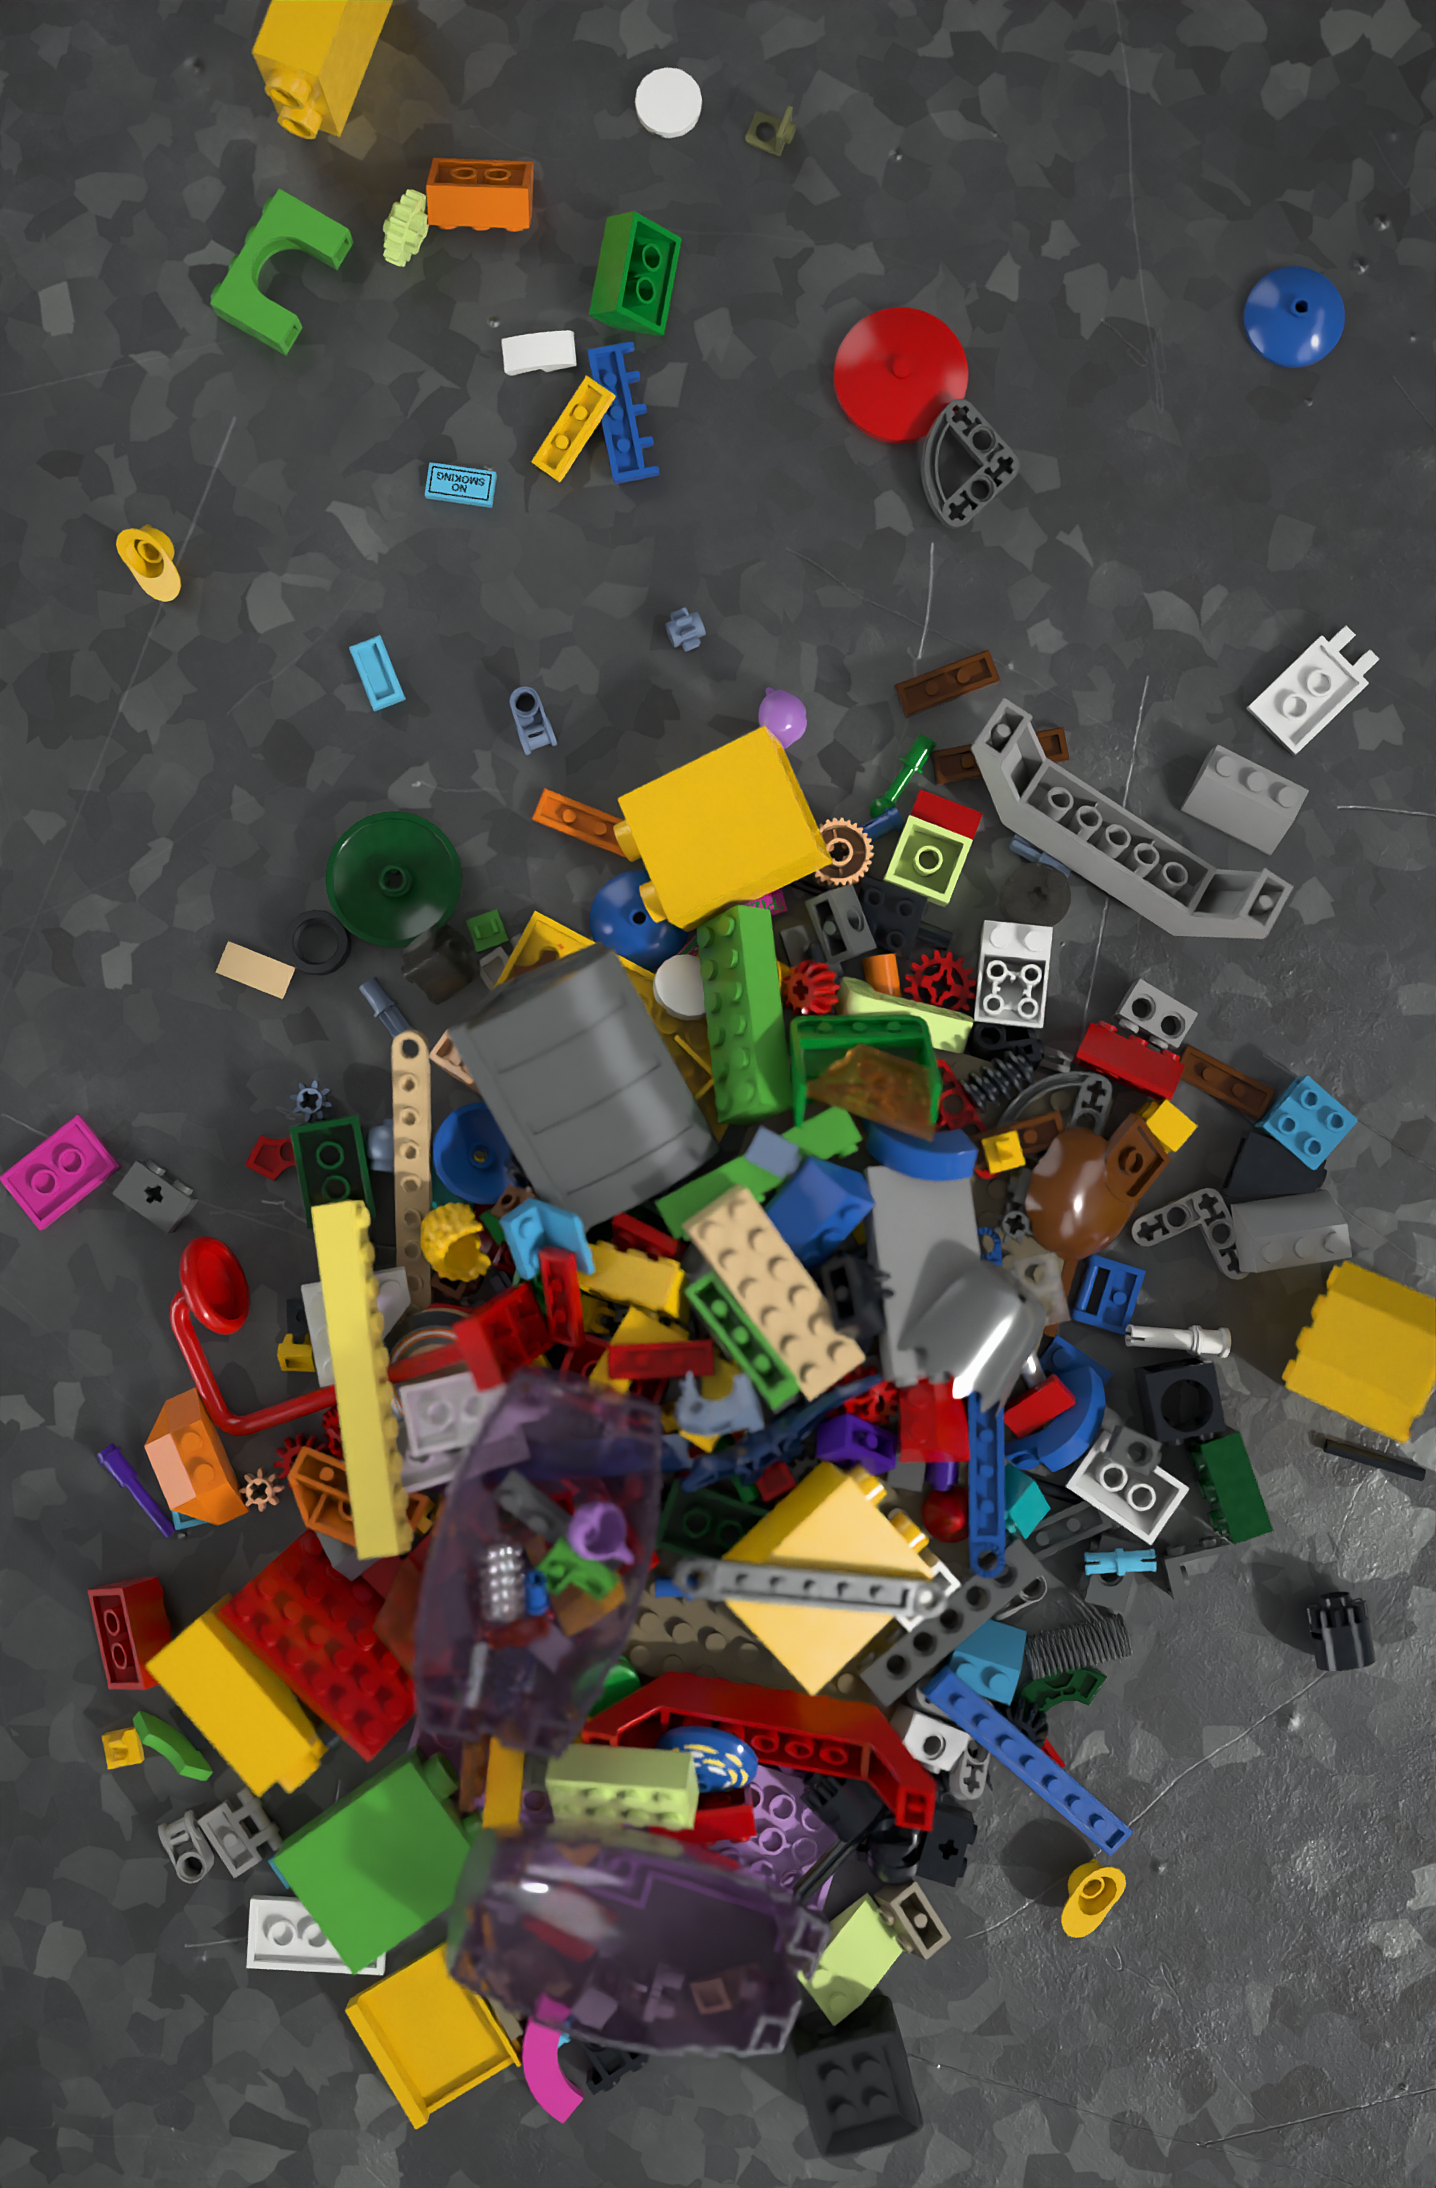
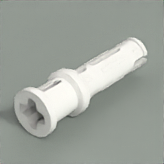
M1127 1325L1125 1330L1126 1332H1131V1335L1125 1334V1343L1128 1347L1186 1350L1193 1356H1199L1201 1353L1217 1354L1220 1358H1226L1231 1349V1334L1226 1327H1220L1218 1330L1202 1329L1201 1326L1193 1325L1188 1330Z

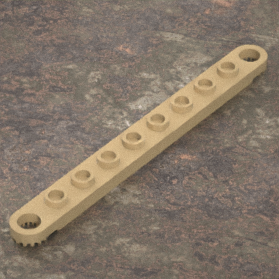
M412 1029L400 1033L392 1044L397 1267H405L411 1303L398 1319V1323L416 1312L425 1310L430 1304L434 1303V1286L430 1285L434 1272L432 1265L427 1262L420 1247L421 1222L432 1211L430 1046L428 1039L425 1038L423 1033ZM405 1039H412L419 1045V1054L417 1056L411 1057L410 1055L407 1056L406 1053L404 1054L402 1044Z

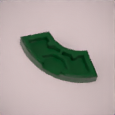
M1061 1664L1063 1673L1060 1674L1057 1665H1055L1056 1676L1053 1675L1051 1667H1049L1050 1677L1047 1676L1046 1670L1043 1669L1044 1679L1039 1678V1680L1036 1679L1034 1681L1030 1676L1017 1688L1013 1698L1019 1701L1023 1696L1027 1704L1036 1701L1038 1710H1045L1046 1712L1052 1706L1064 1701H1078L1089 1706L1107 1676L1088 1666L1084 1668L1080 1665V1669H1077L1076 1664H1074V1671L1067 1664L1068 1673L1065 1672L1063 1664Z

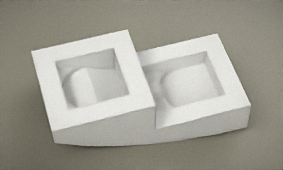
M571 330L539 332L502 339L504 370L510 376L538 369L551 372L577 366L574 333Z

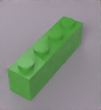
M713 1270L684 1290L689 1303L742 1372L748 1374L752 1385L772 1411L801 1390L798 1379Z

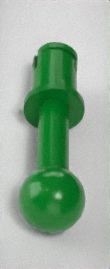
M919 733L904 758H899L904 765L884 796L877 797L871 802L869 814L872 819L885 813V808L888 807L890 810L895 807L894 803L914 772L917 771L922 774L923 771L920 769L937 743Z

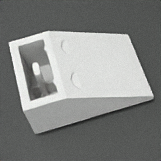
M984 921L978 960L974 1021L1043 1028L1053 927Z

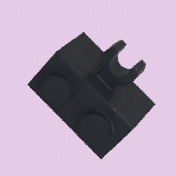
M851 1255L821 1268L835 1333L860 1342L887 1329L881 1300L891 1299L895 1292L887 1287L881 1289V1285L885 1280L891 1278V1274L883 1270L874 1272L873 1265Z

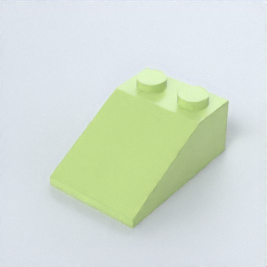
M868 1893L786 1956L796 1976L834 2026L865 2001L903 1951L895 1940V1937L898 1935L897 1932L881 1918L877 1911L878 1906Z

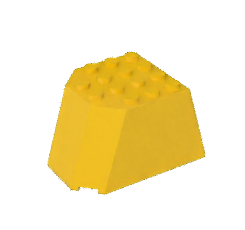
M1344 1260L1341 1267L1334 1266L1327 1280V1289H1329L1327 1296L1320 1294L1312 1309V1319L1315 1320L1312 1328L1305 1326L1296 1343L1298 1350H1300L1299 1356L1296 1361L1290 1359L1282 1376L1283 1380L1287 1382L1285 1388L1399 1444H1406L1411 1434L1409 1431L1415 1416H1420L1436 1383V1299Z

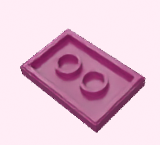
M77 1114L0 1176V1181L41 1231L121 1169L122 1166L80 1114Z

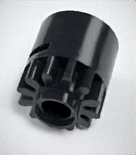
M1330 1592L1319 1596L1320 1603H1311L1310 1607H1306L1318 1669L1324 1671H1347L1363 1668L1376 1662L1365 1600H1362V1598L1352 1599L1349 1592Z
M811 1771L808 1772L803 1780L806 1787L803 1789L804 1793L800 1796L801 1801L843 1843H847L859 1835L874 1819L884 1802L867 1781Z

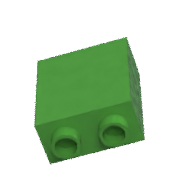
M419 1744L286 1838L272 1860L353 1976L490 1878L497 1859L494 1849L502 1844L500 1834L482 1833L484 1811L478 1808L469 1815L454 1795V1792L462 1787V1782L448 1758L441 1752H437L428 1758Z

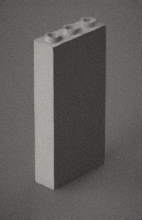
M886 1166L867 1167L861 1174L864 1175L875 1201V1205L863 1217L869 1264L873 1265L874 1272L883 1270L891 1274V1278L882 1283L881 1289L887 1287L895 1292L891 1299L881 1300L887 1326L886 1330L878 1333L884 1382L896 1381L897 1387L918 1384L917 1379L930 1378V1384L950 1382L951 1376L954 1375L949 1370L941 1371L932 1376L925 1375L927 1350L925 1348L914 1347L906 1351H900L897 1347L906 1333L975 1263L981 1260L970 1180L965 1178L953 1181H929L900 1174Z

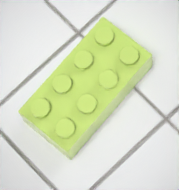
M553 1742L545 1781L555 1818H560L567 1822H575L577 1820L595 1821L603 1825L623 1823L640 1828L648 1825L665 1827L669 1830L693 1829L699 1789L692 1753Z

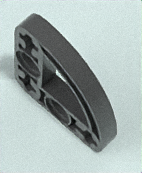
M955 399L940 412L927 434L921 457V477L928 503L938 520L950 529H957L968 523L1016 477L1020 469L1017 455L978 410L965 399ZM953 408L956 411L961 408L965 411L963 419L968 425H971L974 421L977 424L966 436L962 431L968 427L961 420L957 423L953 421L952 417L955 415L952 410ZM948 429L980 468L946 499L939 480L938 455L943 436ZM976 432H983L988 436L990 443L987 450H978L973 445L972 439ZM997 459L1001 462L1008 460L1010 465L1007 467V470L1010 473L1003 472L993 480L989 475L999 467ZM976 480L983 481L987 486L988 492L984 499H977L971 493V484ZM966 500L969 505L959 513L962 519L955 518L951 520L948 516L951 513L949 505L954 508Z
M1066 1072L1045 1077L1036 1081L1035 1085H1029L1023 1089L1022 1093L1017 1094L1000 1116L996 1128L1015 1123L1021 1112L1033 1100L1044 1093L1061 1087L1079 1086L1067 1129L1077 1127V1118L1081 1114L1087 1113L1095 1121V1127L1092 1131L1100 1136L1112 1095L1111 1083L1101 1075L1088 1072ZM1096 1081L1100 1082L1099 1088L1104 1090L1103 1096H1096L1093 1106H1100L1099 1113L1092 1108H1081L1082 1101L1088 1104L1091 1099V1092L1086 1091L1087 1086L1094 1085ZM1034 1153L1024 1157L1039 1162L1043 1156Z

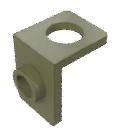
M788 105L783 120L756 111L746 135L745 143L780 156L785 143L790 144L795 133L796 124L792 123L793 107ZM762 124H769L773 126L776 134L772 140L762 141L756 135L757 128Z

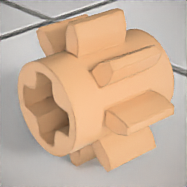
M261 1467L257 1471V1477L250 1473L244 1476L249 1484L241 1488L239 1493H246L248 1498L245 1504L246 1507L252 1503L258 1504L259 1511L262 1512L266 1509L267 1501L272 1505L280 1502L275 1494L282 1491L284 1486L278 1485L275 1480L278 1472L268 1475L265 1474V1468ZM265 1483L267 1488L265 1493L260 1496L256 1492L259 1488L258 1485Z

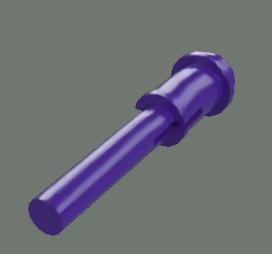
M114 1443L110 1444L96 1455L100 1460L98 1462L99 1466L101 1464L105 1466L120 1488L123 1486L127 1488L164 1537L168 1538L177 1531L174 1525L137 1480L138 1472L133 1469L119 1450L122 1448L120 1446L116 1447Z

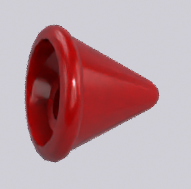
M952 1485V1490L950 1491L933 1490L927 1496L922 1508V1520L925 1528L934 1538L946 1543H957L969 1537L968 1490Z

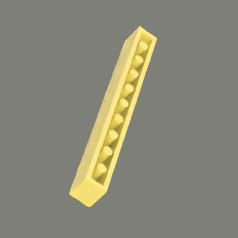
M347 1201L311 1207L358 1559L401 1554L411 1550L410 1544L413 1541V1531L410 1523H407L405 1508L408 1506V1494L406 1489L402 1487L403 1458L401 1453L397 1451L396 1443L399 1428L396 1418L393 1417L391 1407L394 1391L387 1377L386 1367L389 1365V1355L382 1341L381 1332L384 1330V1319L382 1313L378 1311L377 1304L380 1289L378 1280L373 1274L372 1262L375 1259V1252L372 1243L369 1242L367 1230L370 1226V1215L367 1208L364 1207V1201Z

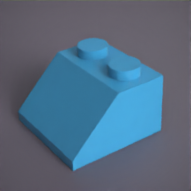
M989 1618L946 1655L943 1667L946 1665L979 1695L1010 1705L1021 1672L1027 1631Z

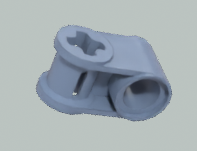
M527 686L515 689L510 696L509 702L525 755H530L531 750L548 744L552 746L558 745L549 718L545 715L537 692ZM523 696H530L535 700L534 707L528 712H522L516 706L517 701Z

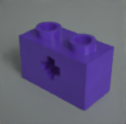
M845 1414L818 1424L816 1457L848 1471L858 1463L871 1476L896 1469L897 1435L850 1414Z

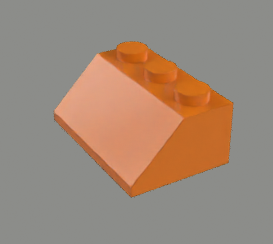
M433 158L426 184L428 225H437L441 229L470 226L472 229L479 231L487 230L490 227L504 228L511 232L521 231L524 228L529 229L532 217L533 161Z

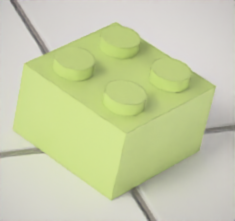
M909 815L883 881L928 897L927 901L945 907L950 901L973 840Z

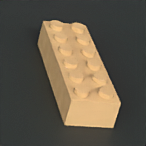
M737 1183L681 1225L715 1274L798 1379L801 1388L799 1392L809 1401L866 1359L854 1340L834 1332L829 1304L746 1187Z

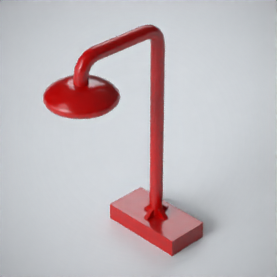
M200 1236L190 1241L185 1247L180 1261V1283L182 1289L176 1293L170 1303L169 1319L199 1395L213 1423L225 1433L234 1436H245L338 1405L336 1387L333 1384L244 1416L235 1415L228 1409L191 1323L190 1310L211 1331L224 1335L235 1333L245 1324L249 1315L251 1305L249 1285L240 1261L225 1243L210 1236ZM530 1281L504 1289L451 1326L457 1340L456 1342L388 1365L386 1367L387 1377L393 1386L466 1361L478 1393L506 1384L555 1345V1342L550 1341L549 1327Z

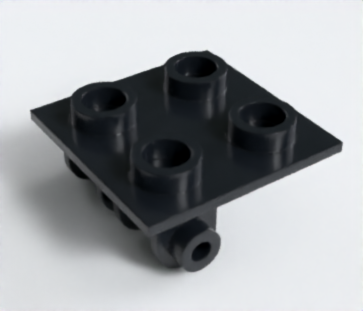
M864 875L858 900L877 949L909 960L922 917L926 915L929 908V903H927L928 897Z

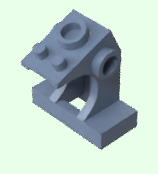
M688 1372L686 1381H680L679 1390H682L683 1399H678L675 1407V1419L678 1420L684 1433L711 1437L749 1427L751 1432L765 1429L758 1395L748 1374L733 1377L735 1386L727 1398L709 1402L700 1397L697 1381L693 1379L692 1372Z

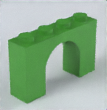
M278 189L275 196L269 197L265 202L262 210L263 216L257 226L253 225L249 229L245 238L246 244L240 254L234 255L228 266L229 273L223 283H218L213 289L210 305L218 317L286 356L303 327L297 315L260 293L258 289V276L262 265L271 255L279 251L296 249L310 254L337 270L354 241L348 228L285 191Z

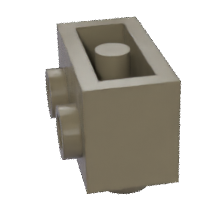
M911 1879L905 1883H888L874 1895L880 1905L877 1909L879 1915L887 1925L893 1926L898 1934L895 1940L906 1954L912 1953L927 1960L952 1939L916 1881Z

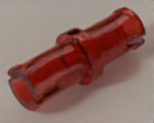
M535 1616L527 1620L517 1618L511 1620L507 1625L492 1627L488 1632L487 1639L490 1647L495 1650L508 1646L519 1648L527 1646L530 1641L547 1638L550 1634L551 1626L545 1616Z

